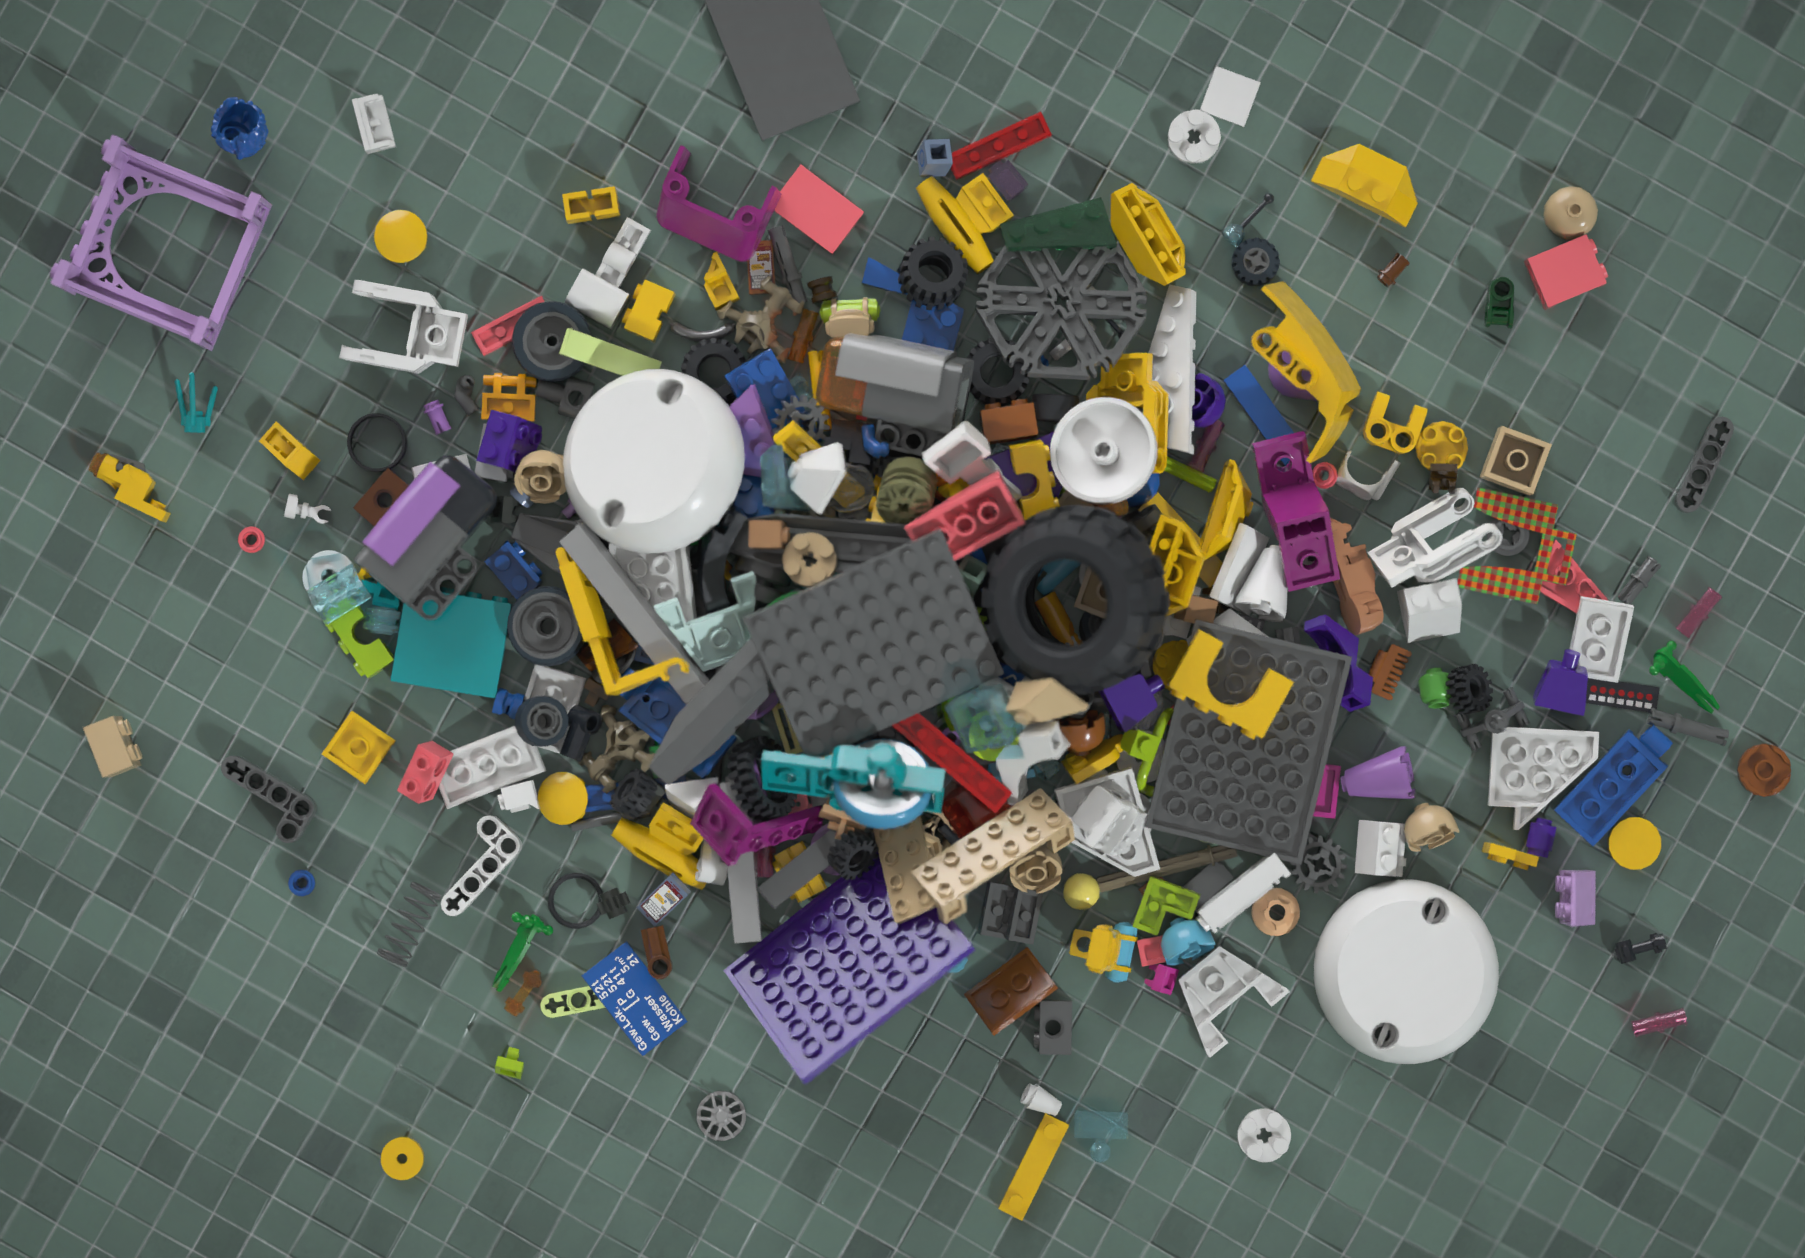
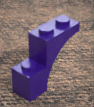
M1321 615L1305 621L1304 631L1316 642L1320 649L1352 657L1340 706L1349 712L1369 706L1373 677L1356 666L1359 638L1327 615Z

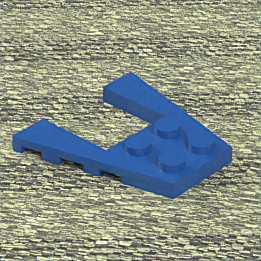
M868 257L862 284L902 294L900 290L902 284H898L899 273ZM912 300L902 340L954 351L964 309L953 303L948 307L944 304L941 310H937L936 306H933L932 310H926L924 305H921L920 308L916 307V302Z

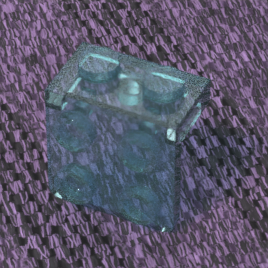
M773 444L760 457L763 506L809 512L812 508L790 487L788 470L795 461L791 458H784L783 446Z

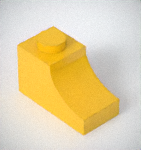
M277 421L259 440L281 463L302 480L321 461Z

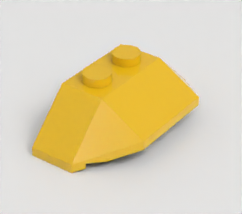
M1361 144L1322 157L1311 179V182L1405 228L1418 204L1407 167Z
M1133 183L1111 194V229L1137 273L1164 286L1186 274V269L1184 268L1185 245L1159 201L1145 191L1138 189Z
M1232 459L1224 463L1199 543V548L1205 557L1204 560L1230 547L1238 525L1240 523L1243 524L1245 516L1249 517L1253 507V502L1250 501L1252 493L1238 465Z
M1161 514L1150 547L1155 556H1159L1166 573L1163 576L1166 592L1169 593V613L1166 614L1167 617L1188 608L1205 557L1186 523Z

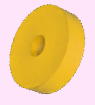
M397 1137L385 1145L381 1153L383 1170L388 1176L396 1180H407L414 1177L424 1164L422 1147L417 1141L409 1137ZM399 1154H405L407 1156L406 1163H400L398 1161Z

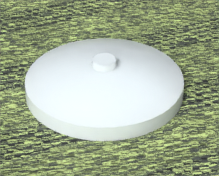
M1110 397L1090 399L1076 405L1060 420L1051 441V464L1059 482L1078 499L1092 504L1105 505L1117 503L1137 493L1150 478L1157 459L1156 436L1147 418L1133 405Z

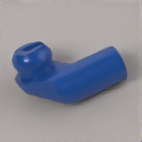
M874 425L862 426L865 451L874 458L888 456L889 446L886 442L879 443L876 440Z

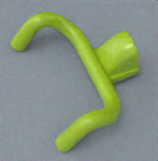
M1167 708L1161 713L1152 735L1138 729H1129L1124 733L1121 740L1122 750L1127 752L1128 755L1142 760L1136 784L1139 793L1150 797L1153 795L1154 787L1146 784L1148 774L1165 728L1172 717L1173 708Z

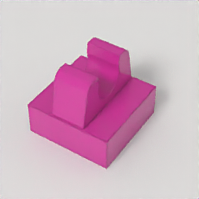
M1162 964L1149 965V969L1154 970L1156 973L1154 980L1145 979L1144 983L1150 986L1152 990L1171 995L1179 970Z

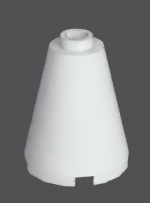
M1270 545L1269 548H1264L1235 599L1234 607L1238 611L1248 616L1253 612L1259 615L1258 619L1265 621L1281 622L1283 618L1285 619L1288 589L1286 587L1279 546Z

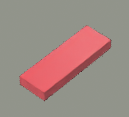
M540 296L471 332L483 356L511 343L513 330L518 319L532 306L545 302L543 297Z

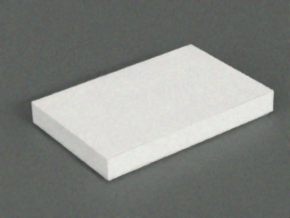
M1242 523L1238 525L1211 590V598L1231 609L1237 610L1234 607L1235 599L1261 552L1266 548L1269 541L1267 536Z
M1584 596L1580 597L1570 650H1575L1581 654L1578 665L1587 669L1588 678L1618 683L1634 610L1633 605Z
M535 664L523 702L536 696H550L560 701L568 714L573 706L579 705L587 678ZM540 714L537 723L541 728L545 726L546 720ZM568 726L564 737L557 743L540 748L560 753L570 726Z

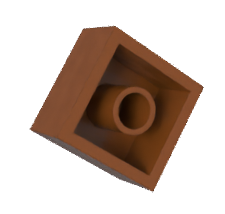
M1027 399L1011 401V406L1001 407V403L985 405V410L980 411L982 433L989 445L1033 439L1038 436L1034 403H1028Z

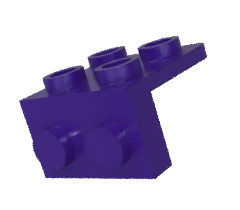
M491 410L476 461L504 468L515 473L522 458L537 450L542 440V426L518 416Z

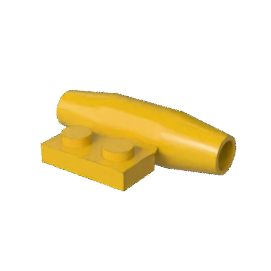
M984 173L963 186L956 198L933 176L924 180L916 187V190L931 220L949 244L950 242L956 244L954 248L956 251L961 249L963 252L962 258H966L968 265L977 274L985 271L991 266L994 259L981 233L995 231L1014 217L1013 213Z
M664 802L651 820L649 828L623 817L620 819L611 836L635 857L667 876L674 873L683 883L703 890L707 884L695 879V873L699 871L696 869L698 859L691 853H695L703 841V837L690 824L692 819Z

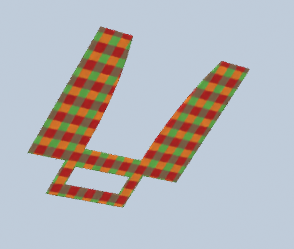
M1477 488L1474 508L1503 522L1543 534L1535 572L1493 566L1462 567L1457 582L1458 588L1537 604L1542 581L1566 585L1577 534L1553 529L1558 504ZM1554 537L1567 539L1560 576L1547 574Z

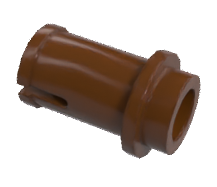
M1396 253L1383 270L1380 269L1378 271L1377 279L1388 288L1390 285H1395L1396 278L1410 264L1409 261L1401 254Z

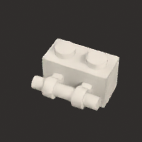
M1359 820L1355 873L1402 877L1403 866H1406L1407 859L1404 858L1405 842H1407L1404 834L1405 824Z

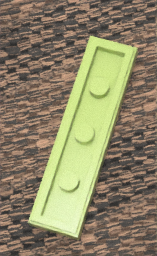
M568 328L559 352L561 355L620 376L635 371L660 369L662 363L659 360Z

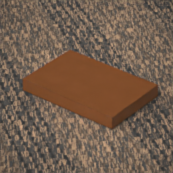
M1026 947L964 993V995L995 1036L1057 990L1058 987L1030 949Z

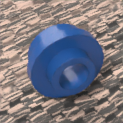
M297 870L289 878V889L297 896H306L314 890L315 878L307 870ZM300 878L306 879V887L300 888L298 886Z

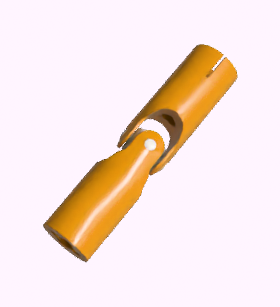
M1055 591L1035 602L1050 633L1057 640L1069 646L1083 643L1081 638L1074 632L1072 621Z

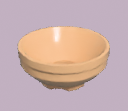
M1272 888L1253 903L1251 914L1254 924L1260 931L1270 936H1281L1294 929L1300 917V908L1297 899L1289 891L1282 888ZM1275 904L1281 905L1285 910L1284 917L1278 921L1273 920L1269 915L1270 908Z

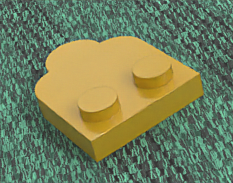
M1123 734L1115 735L1111 738H1103L1099 746L1092 749L1089 755L1075 756V753L1070 752L1065 756L1066 759L1062 760L1061 763L1076 784L1119 759L1120 753L1123 751L1120 745Z

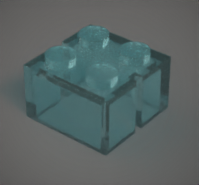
M1002 683L985 686L981 690L979 688L969 689L956 695L945 707L967 753L986 750L988 747L993 749L1010 746L1023 731L1022 724L1016 722L1014 716L1005 711L1010 698Z

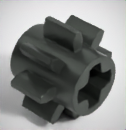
M614 888L599 895L601 902L596 905L601 915L607 913L608 918L612 919L628 912L625 905L629 904L630 901L626 891L620 893L618 888Z

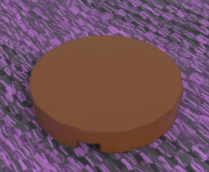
M1769 744L1754 745L1746 750L1739 759L1737 767L1738 778L1743 787L1753 795L1762 797L1776 795L1790 781L1791 764L1785 752L1777 746Z

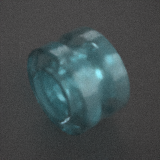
M378 606L365 608V615L369 617V621L363 623V629L369 630L370 633L385 635L399 633L400 626L396 624V621L401 620L402 612H396V609Z

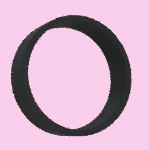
M372 413L359 418L352 425L347 437V447L351 458L360 467L371 472H385L387 468L392 469L397 466L403 459L407 449V437L404 429L395 419L385 414ZM374 417L391 420L399 428L402 435V449L399 456L393 463L383 468L364 466L355 457L352 449V438L357 427L365 420Z

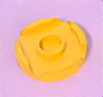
M1627 817L1619 821L1611 829L1608 836V851L1619 866L1630 870L1643 869L1650 866L1658 858L1661 850V836L1657 828L1650 821L1640 817Z

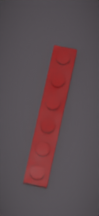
M919 713L892 725L995 814L1013 794Z

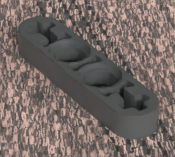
M1717 417L1708 425L1676 495L1675 505L1679 511L1691 513L1700 506L1732 437L1734 426L1730 419ZM1723 422L1725 423L1724 428L1727 430V433H1722L1718 438V441L1723 442L1721 446L1715 441H1709L1708 438L1709 436L1712 439L1715 438L1718 430L1714 427ZM1708 445L1713 446L1717 450L1716 458L1711 461L1703 456V449ZM1697 469L1702 470L1706 474L1705 482L1700 485L1692 480V473ZM1687 484L1694 489H1700V493L1694 492L1691 497L1694 505H1689L1685 508V502L1681 498L1682 496H1688L1691 489L1686 488Z

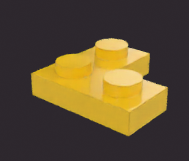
M1484 842L1482 849L1483 853L1488 854L1487 859L1506 864L1507 859L1514 861V867L1528 870L1529 866L1537 867L1538 856L1489 842Z

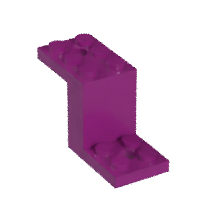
M1300 431L1252 443L1263 508L1279 542L1288 592L1339 580L1340 574L1329 510L1314 482L1311 463L1306 461L1309 456V449L1305 432ZM1281 458L1290 459L1286 466H1277V462ZM1306 557H1316L1315 561L1312 564H1303V561Z

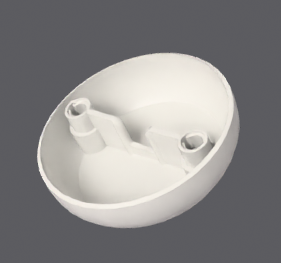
M647 369L635 371L611 381L598 390L586 402L575 418L567 436L563 456L566 491L579 517L602 539L617 547L633 552L662 553L685 547L704 536L729 510L740 487L744 471V442L741 429L730 407L705 383L692 376L673 370Z
M1413 879L1386 881L1369 886L1345 901L1329 919L1319 938L1315 952V990L1327 1020L1335 1031L1352 1047L1384 1062L1418 1064L1444 1057L1457 1050L1478 1032L1487 1019L1497 994L1499 964L1496 948L1486 924L1464 899L1442 886L1426 881ZM1432 903L1430 911L1426 916L1425 907L1427 904ZM1383 1026L1377 1040L1375 1038V1031L1378 1027Z

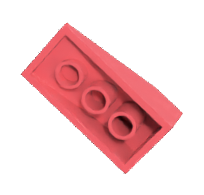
M999 470L918 517L904 526L911 541L940 528L954 560H957L1025 524V520Z

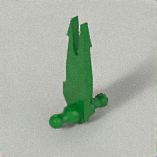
M1668 641L1666 647H1662L1655 652L1653 665L1649 668V673L1655 676L1660 672L1664 677L1667 676L1678 688L1695 700L1698 706L1712 714L1714 710L1708 703L1718 710L1720 706L1712 694H1709L1697 677L1684 664L1681 665L1673 657L1672 651L1676 649L1677 644L1675 641Z
M519 912L512 914V921L521 924L516 931L517 935L505 956L500 970L497 971L492 987L497 988L496 991L501 992L508 984L510 977L529 949L530 942L535 933L543 932L548 936L553 933V927L544 925L539 916L534 914L523 916Z

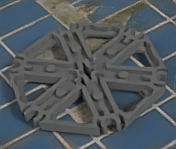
M1034 226L1033 230L1030 227L1027 228L1026 233L1029 237L1027 240L1021 239L1018 233L1014 236L1015 243L1010 237L978 283L977 296H984L986 300L976 301V313L1004 363L1011 356L1009 367L1012 368L1016 362H1022L1021 374L1024 375L1029 367H1032L1027 377L1090 380V376L1093 378L1097 377L1096 366H1102L1105 372H1109L1110 363L1113 369L1145 322L1147 313L1146 309H1139L1137 307L1138 304L1147 303V292L1118 242L1112 249L1113 238H1110L1106 244L1099 242L1102 237L1101 231L1095 234V229ZM1049 241L1077 242L1082 247L1063 276L1045 246ZM1017 258L1024 264L1036 287L997 285L996 279L1011 259ZM1107 263H1113L1117 266L1128 285L1127 291L1088 290V288ZM1057 295L1061 300H1068L1066 302V310L1061 305L1056 306ZM999 314L1035 316L1015 345L1006 343L994 321L995 317ZM1087 318L1122 320L1126 323L1127 328L1112 349L1106 350ZM1059 330L1062 331L1078 360L1077 365L1072 368L1048 367L1041 363L1042 355Z

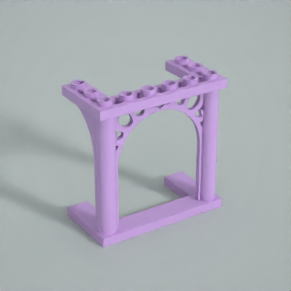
M112 135L110 140L107 139L101 150L102 160L109 164L111 168L109 172L105 171L100 183L103 187L100 195L94 197L90 206V210L93 212L89 221L85 220L81 227L80 235H83L79 245L75 244L71 251V263L60 259L59 264H54L50 273V278H52L50 284L72 295L78 293L186 337L200 347L212 351L272 204L261 195L252 191L250 196L246 197L136 152V149L122 138ZM129 176L133 177L138 185V190L133 195L128 194L123 186L124 179ZM142 177L147 178L146 182H153L149 189L144 188ZM118 191L124 196V200L120 205L115 203V199L118 201L119 198ZM156 193L177 194L248 223L209 319L202 316L197 317L141 294L126 284L118 274L111 255L112 232L120 215L136 200ZM110 219L112 222L111 225L108 227L105 226L106 220ZM102 242L104 244L103 251L93 253L99 247L96 244ZM104 258L107 265L102 271L94 273L89 270V264L92 260ZM109 273L113 275L112 283L105 279V282L100 280Z

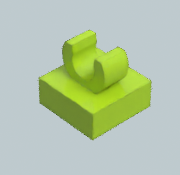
M509 1047L506 1058L498 1056L495 1073L521 1079L524 1062L518 1061L519 1049Z

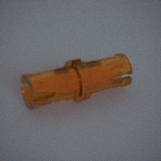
M803 308L797 331L794 330L793 332L795 338L787 358L804 364L809 342H813L814 337L812 333L819 313Z

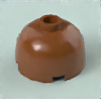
M1088 710L1086 716L1081 719H1074L1069 716V718L1063 720L1060 718L1053 721L1058 722L1060 731L1071 743L1070 747L1067 748V752L1075 753V756L1089 755L1091 750L1098 747L1103 741L1105 735L1104 713L1098 716L1097 710Z

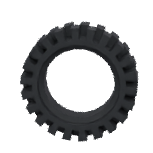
M758 736L737 744L731 750L732 754H729L728 759L731 762L727 766V769L732 771V773L728 774L729 780H734V784L730 785L731 789L738 792L734 796L736 801L742 800L743 802L740 806L742 810L748 809L747 815L749 817L754 816V820H761V822L790 813L792 811L791 808L796 804L793 800L797 799V794L771 790L770 800L758 785L754 771V759L756 758L762 764L763 751H781L782 748L779 744L775 745V740L772 738L768 739L767 736Z

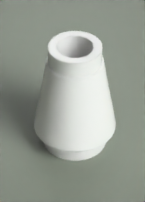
M1030 1083L1024 1089L1020 1100L1021 1103L1025 1104V1108L1053 1116L1058 1114L1062 1105L1061 1101L1041 1086Z

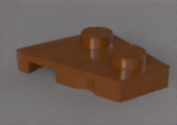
M615 618L608 623L612 635L608 640L615 659L635 650L639 646ZM588 642L576 656L592 672L597 669V665Z

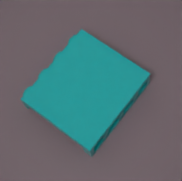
M440 587V591L445 595H450L455 591V589ZM466 591V596L458 595L443 614L433 621L423 619L414 610L403 604L391 681L496 699L508 633V616L513 604L508 603V598L492 596L491 601L481 599L482 594ZM428 601L423 605V612L426 615H434L438 611V605L434 601Z

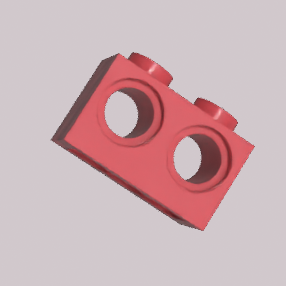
M434 741L419 744L397 791L418 804L433 800L454 753Z

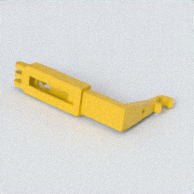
M557 548L556 556L560 565L559 569L583 640L590 644L606 695L622 694L658 677H661L664 681H669L668 668L676 664L680 665V671L689 673L688 662L683 658L675 657L621 677L608 640L612 635L596 588L565 548Z

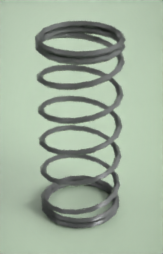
M411 882L410 887L422 893L435 904L425 903L406 896L404 899L423 911L428 917L415 915L400 909L397 911L418 925L422 930H416L394 922L391 923L392 926L405 933L416 943L406 942L385 935L386 939L403 949L410 956L396 954L382 948H378L377 951L379 956L402 967H408L409 963L403 958L410 959L412 954L397 942L412 946L419 944L411 934L402 928L418 933L425 932L424 927L408 915L424 920L431 919L430 914L416 903L436 907L438 904L434 899L441 900L440 898L442 897L439 893L416 882Z

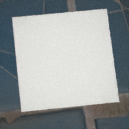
M1216 66L1200 111L1244 127L1261 82Z

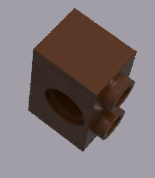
M387 468L353 508L375 527L409 485L391 469ZM388 493L392 496V504L388 508H382L379 504V499L383 494Z

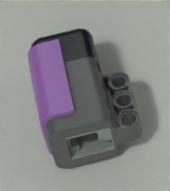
M452 455L442 456L434 464L429 462L362 541L364 548L354 558V561L427 621L436 620L477 572L476 561L462 547L495 509L497 504L496 492L489 484ZM462 560H468L472 563L473 568L470 573L461 574L457 570L458 563ZM447 580L455 584V591L450 595H445L440 591V585ZM434 601L438 605V611L434 615H426L423 612V605L426 602Z

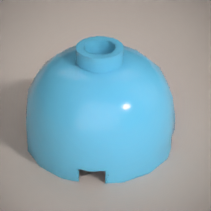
M1184 917L1170 922L1171 927L1164 932L1161 938L1163 956L1169 966L1184 964L1182 959L1192 957V960H1195L1213 950L1214 945H1216L1209 930L1206 932L1197 920H1185Z

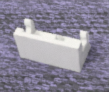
M373 94L352 99L364 149L367 154L396 147L383 95Z

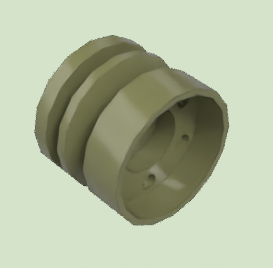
M903 457L890 462L883 472L877 494L876 508L878 514L887 523L909 524L930 511L938 484L936 472L924 461L917 458Z

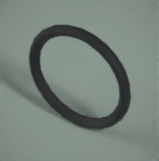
M570 873L560 877L553 884L548 896V905L553 918L558 923L571 929H581L593 924L601 914L598 908L595 914L585 922H567L555 910V891L564 881L572 878L584 879L591 883L598 893L599 902H601L599 895L603 891L592 877L583 873Z

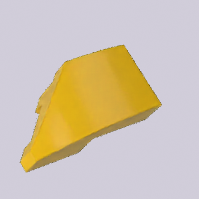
M713 253L709 270L704 276V287L717 311L726 306L730 300L734 303L740 300L718 253Z

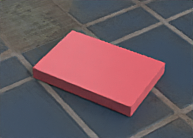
M802 165L797 168L780 191L782 195L774 212L832 255L864 214V211Z

